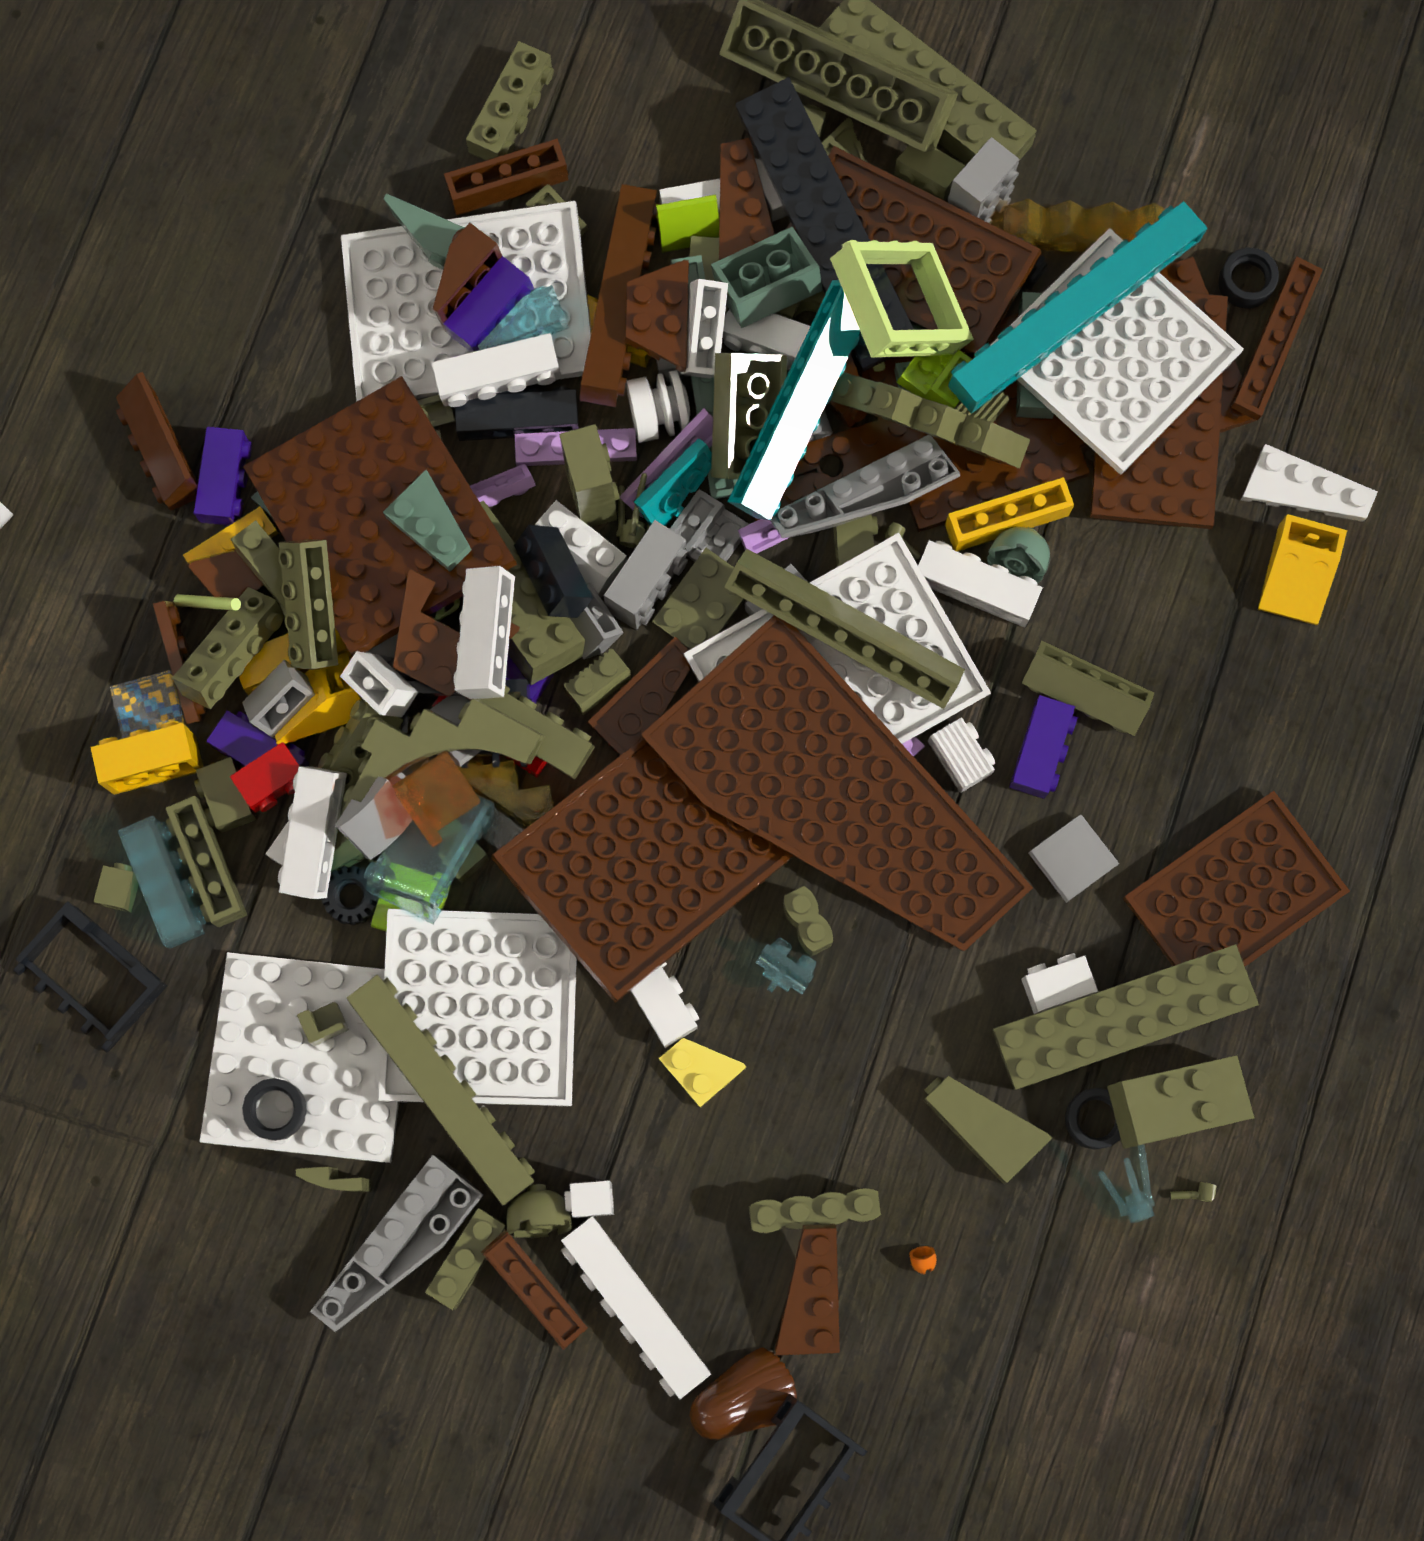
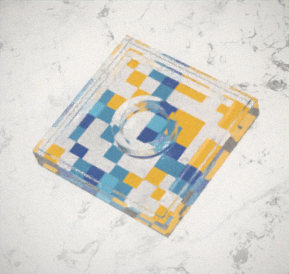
M170 670L110 687L122 739L130 737V733L136 730L147 729L150 732L161 729L160 726L167 722L178 721L179 724L184 723Z

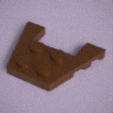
M410 569L407 576L393 668L450 697L455 692L454 674L457 670V643L460 639V632L421 611L436 582ZM512 622L510 625L509 640L520 629V626Z

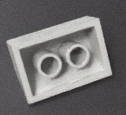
M557 500L535 524L559 528L586 584L591 583L600 598L605 594L627 562V555Z

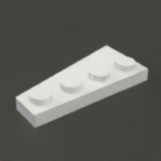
M1265 444L1241 500L1265 502L1266 505L1279 507V505L1294 507L1296 510L1305 512L1310 510L1317 511L1328 516L1364 522L1370 512L1377 491Z

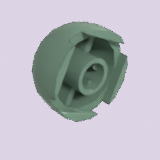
M1011 527L997 536L989 549L987 562L990 566L992 564L1001 565L1009 570V574L1019 578L1020 576H1027L1040 583L1049 567L1050 549L1046 540L1036 530L1029 527Z

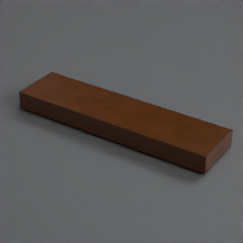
M506 1230L481 1251L563 1350L588 1328Z

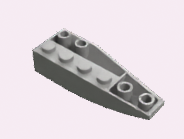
M927 435L779 509L772 516L770 522L782 539L821 531L866 517L881 510L906 504L960 477V472L934 438Z
M432 1155L310 1312L334 1332L338 1331L442 1249L484 1195L441 1157Z

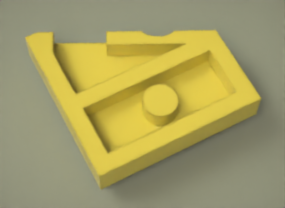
M682 1038L659 1058L699 1107H702L746 1069L744 1063L685 1038Z

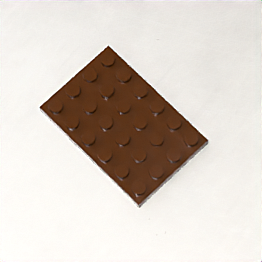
M1273 790L1128 893L1123 899L1172 966L1236 944L1243 964L1246 967L1342 898L1350 890Z

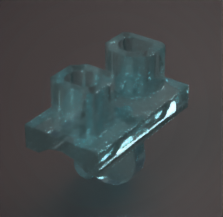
M781 937L771 945L767 944L764 947L756 963L765 969L762 975L772 981L767 988L770 992L773 993L776 987L779 986L786 992L793 988L800 994H803L814 977L812 974L817 963L807 955H802L797 963L786 957L792 947L790 943Z

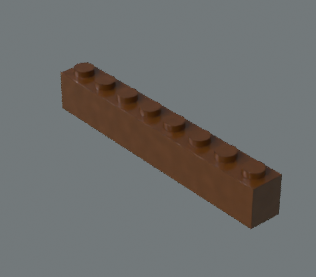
M625 184L621 185L581 380L580 401L616 407L618 395L624 396L627 378L622 377L623 370L629 371L632 352H627L628 344L625 343L627 281L642 276L643 269L649 270L651 252L647 251V246L654 245L656 227L651 226L653 220L657 221L656 205H661V203L656 202L657 190Z

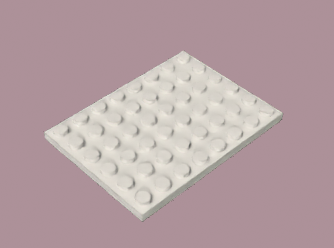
M576 201L447 219L462 227H466L470 222L498 244L502 256L530 277L534 287L529 301L524 305H520L514 311L510 323L506 327L500 328L493 335V341L488 348L551 333L562 378L558 379L583 376L591 336V325ZM402 226L341 235L356 401L401 376L416 399L438 395L439 392L432 362L471 353L444 331L433 310L443 269H439L429 263L426 255Z
M899 533L810 582V584L965 669L958 687L946 707L942 709L798 629L902 744L991 694ZM762 609L685 652L684 656L698 681L700 682L774 615Z

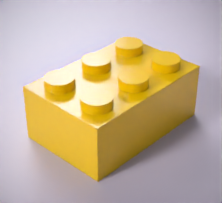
M172 721L162 724L160 726L161 729L149 732L147 729H141L131 732L130 737L120 740L116 737L100 740L99 745L90 747L98 783L115 795L195 774L197 769L203 767L197 738L184 723L179 724L178 721Z

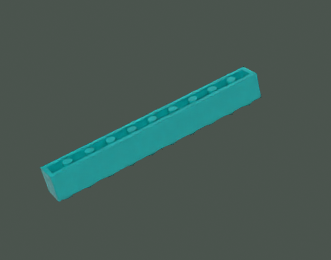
M1184 201L1175 208L1172 205L1169 206L1158 216L1159 220L1153 225L1148 222L1136 232L1135 235L1137 237L1129 242L1125 239L1113 250L1114 254L1106 259L1104 256L1099 258L1090 267L1091 271L1085 276L1082 274L1075 276L1068 283V288L1061 294L1059 291H1056L1050 295L1044 302L1045 306L1037 311L1033 308L1021 319L1022 323L1017 327H1007L998 336L999 340L990 346L989 343L983 345L974 354L975 358L969 363L966 361L959 363L951 371L952 377L948 387L972 414L1200 242L1208 229L1206 225Z

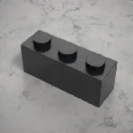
M528 525L514 544V547L547 615L551 617L578 618L592 601L593 596L559 528Z

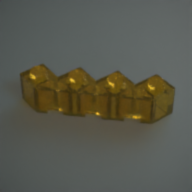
M1025 199L1004 206V231L1016 235L1018 238H1023L1024 241L1040 248V250L1086 252L1109 228L1123 240L1127 239L1130 242L1137 237L1135 235L1136 232L1149 222L1153 225L1159 220L1158 216L1165 209L1153 203L1129 211L1114 202L1086 209L1071 200L1045 208L1030 199Z
M475 756L469 760L468 768H461L442 757H437L438 766L475 790L499 809L514 817L525 827H529L554 807L550 785L520 790L514 760L500 762L499 768H493L492 764H484L483 756Z

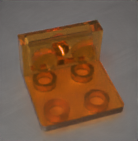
M446 751L392 786L397 798L432 848L443 841L439 833L440 829L480 803L479 797Z

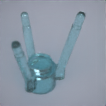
M1144 1144L1138 1145L1144 1192L1139 1190L1129 1158L1124 1159V1164L1133 1194L1125 1196L1126 1203H1124L1104 1171H1099L1098 1173L1118 1205L1121 1216L1128 1215L1130 1223L1143 1221L1154 1216L1152 1206H1155L1151 1195Z

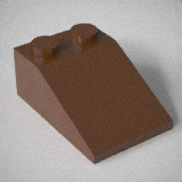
M470 222L464 229L458 230L452 239L433 310L445 332L447 330L443 323L502 257L498 244Z

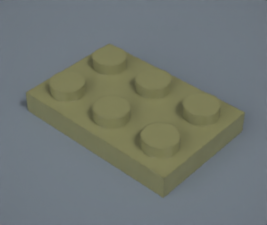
M705 548L652 622L673 638L676 637L689 649L721 633L745 600L724 588L734 567L708 548Z

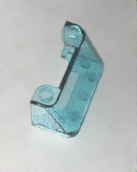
M425 781L423 785L419 783L416 785L410 797L412 801L411 806L418 813L404 832L389 847L383 850L377 862L372 861L368 865L364 873V879L367 880L366 890L434 925L441 913V909L437 907L440 906L443 898L448 896L449 887L476 840H480L482 837V831L487 833L494 821V802L479 795L431 781Z

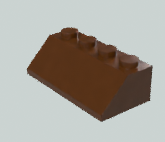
M140 372L116 396L120 405L116 412L123 426L129 425L132 434L128 435V439L134 451L140 450L144 460L140 461V465L146 477H153L156 486L152 487V491L158 503H165L169 510L172 511L196 500L198 482L156 392L144 373Z

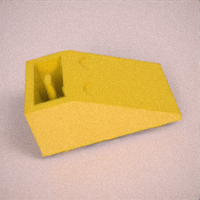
M1287 514L1278 525L1258 610L1318 625L1341 558L1347 530Z
M348 652L338 655L339 665L309 669L304 673L307 675L315 695L275 735L277 745L281 742H295L298 739L322 733L348 723L351 718L350 712L356 701L362 700V697L340 677L351 660Z

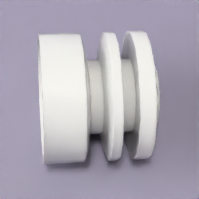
M677 370L669 372V386L665 385L662 373L657 374V388L651 389L646 377L626 381L631 414L639 443L659 439V425L661 424L665 425L669 436H675L673 422L678 421L680 431L689 424L691 414L688 396Z

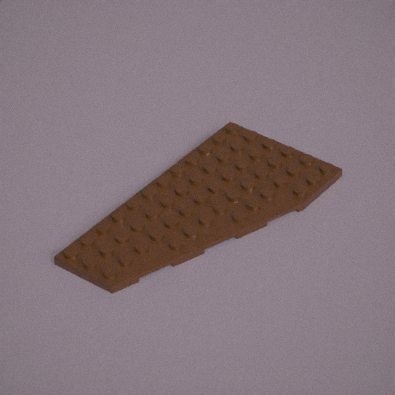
M775 615L641 734V737L704 806L961 951L968 949L1033 889L1027 880L799 630Z

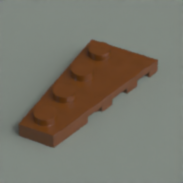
M750 138L721 144L719 260L774 235Z
M161 601L154 603L153 607L174 676L188 659L189 649L184 635L182 636L180 617L174 602ZM177 688L186 724L203 721L202 714L206 713L205 707L182 696Z
M676 637L587 722L619 756L643 739L641 734L663 715L691 669L684 656V653L689 650Z
M836 1224L803 1225L793 1275L787 1293L786 1306L774 1350L775 1355L840 1353Z

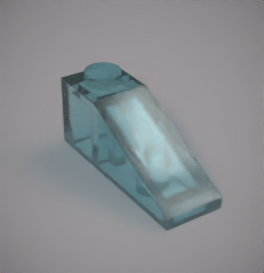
M553 286L537 287L529 295L524 296L478 345L479 350L548 333L553 335L568 329V323Z

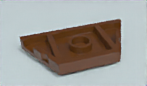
M682 260L627 281L625 343L636 349L646 351L649 356L657 360L662 358L670 362L680 372L686 371L689 260Z

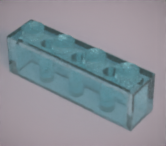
M151 816L118 830L162 944L171 949L205 934L202 925L206 924L201 909L199 907L194 908L190 898L194 895V891L187 878L183 879L179 868L183 867L178 852L176 850L171 851L167 840L172 837L166 823H160L158 819Z

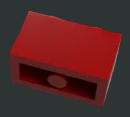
M281 742L229 777L248 806L255 813L259 810L265 812L277 804L276 799L285 793L288 795L295 793L293 780L301 766L285 743Z

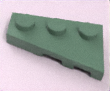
M427 469L383 511V514L391 523L449 572L472 550Z

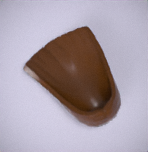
M765 1348L754 1350L738 1360L697 1395L691 1404L689 1413L693 1428L704 1438L721 1440L744 1432L775 1425L770 1420L789 1393L797 1398L792 1375L785 1368V1364L780 1362V1358L774 1355L772 1351H768Z

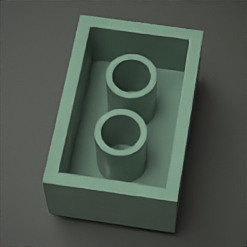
M793 227L711 264L714 281L728 283L726 305L741 328L823 291L819 266Z

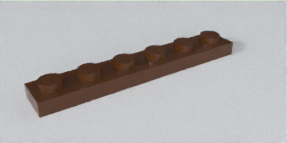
M1298 256L1291 262L1231 408L1257 421L1262 417L1323 269Z

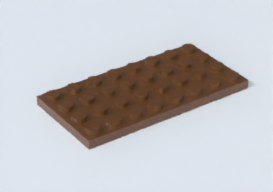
M834 146L828 157L870 241L891 242L896 240L899 243H909L912 241L933 243L974 339L962 349L974 355L983 345L990 343L1041 255L1040 248ZM791 222L789 223L787 229L793 227ZM882 264L910 322L924 330L938 329L911 264Z
M1181 292L1226 332L1228 296ZM1223 372L1121 475L1095 452L1090 518L1202 529L1213 528Z

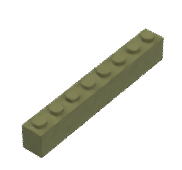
M749 549L745 550L736 563L724 587L942 709L946 707L965 671L964 668Z
M377 974L346 997L347 1001L502 1206L534 1182L531 1175L535 1171L524 1157L520 1160L516 1158L511 1151L515 1145L504 1131L500 1134L497 1133L491 1125L496 1121L485 1105L479 1109L472 1099L476 1093L464 1079L460 1083L452 1073L457 1068L446 1054L441 1057L433 1048L437 1044L436 1040L426 1028L420 1031L414 1023V1020L418 1017L407 1002L401 1006L394 996L398 993V990L390 979L386 977L382 980Z

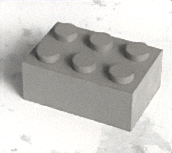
M991 137L953 179L948 203L991 224V217L996 211L1001 213L1011 201L1009 195L1015 187L1012 183L1019 174L1016 170L1020 159Z
M654 520L604 594L605 605L614 617L635 630L639 628L641 623L646 625L655 611L652 608L658 598L663 600L671 588L670 580L674 574L679 576L687 565L688 560L685 559L688 553L686 551V539Z

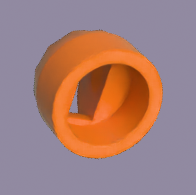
M921 1246L910 1252L911 1265L916 1272L925 1274L926 1270L932 1272L936 1267L937 1259L934 1248Z

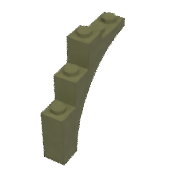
M845 372L837 379L833 388V396L830 400L920 431L1019 469L1030 439L990 421L973 417L947 405L921 398L904 389Z
M472 699L471 703H465L458 716V719L461 720L459 725L432 710L424 709L422 713L419 712L414 717L410 725V729L413 730L411 735L383 720L376 719L374 724H368L362 735L364 743L361 748L372 753L370 758L366 757L361 763L358 770L360 777L356 785H351L345 793L343 802L346 804L342 811L346 809L352 799L362 802L378 776L390 781L394 776L412 764L433 755L456 750H485L504 754L525 764H531L546 736L477 699Z

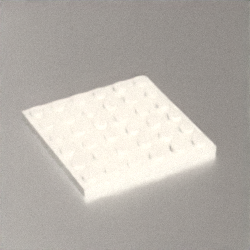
M1109 228L1010 326L1013 328L1017 327L1022 323L1021 319L1033 308L1038 311L1045 306V300L1054 292L1059 291L1061 294L1068 288V283L1078 274L1085 276L1091 271L1090 267L1099 258L1104 256L1107 259L1113 255L1115 247L1124 240ZM1157 273L1017 380L1121 475L1244 349L1163 275Z
M388 909L384 979L388 977L398 990V993L394 996L401 1006L407 1002L418 1018L414 1020V1023L420 1031L426 1028L436 1040L437 1044L433 1048L441 1057L446 1054L457 1069L452 1073L461 1083L465 1079L474 1090L476 1095L472 1098L476 1104L572 1106L576 957L539 914ZM381 1046L379 1101L423 1102Z
M227 952L200 1142L392 1163L399 1102L379 1101L381 1045L346 999V997L377 974L384 980L385 969ZM332 1002H336L349 1030L317 1046L309 1044L297 1014L308 1009L313 1012ZM272 1078L286 1080L299 1088L306 1100L307 1107L305 1121L298 1132L287 1139L277 1141L260 1138L251 1132L244 1121L242 1111L245 1096L252 1086L262 1080ZM277 1090L269 1091L262 1095L256 1106V1115L260 1123L272 1129L281 1128L286 1125L292 1118L294 1111L293 1102L290 1097L284 1092Z

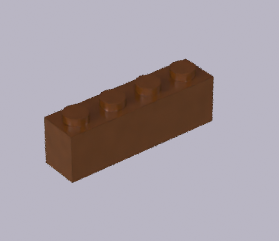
M554 139L444 173L455 213L459 215L542 189L547 184L552 186L568 181V172L558 139Z

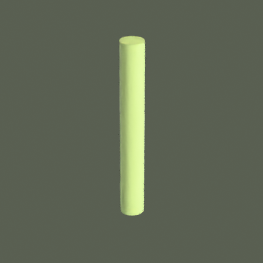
M177 594L174 597V604L180 607L235 611L241 607V602L238 598Z

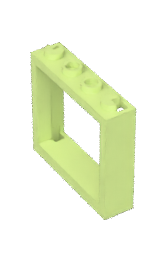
M850 240L842 244L843 248L830 258L871 358L954 355L958 349H962L974 340L933 243H919L918 241L899 243L896 240L891 242H878L877 240L857 242L856 240ZM866 264H911L938 329L893 330Z

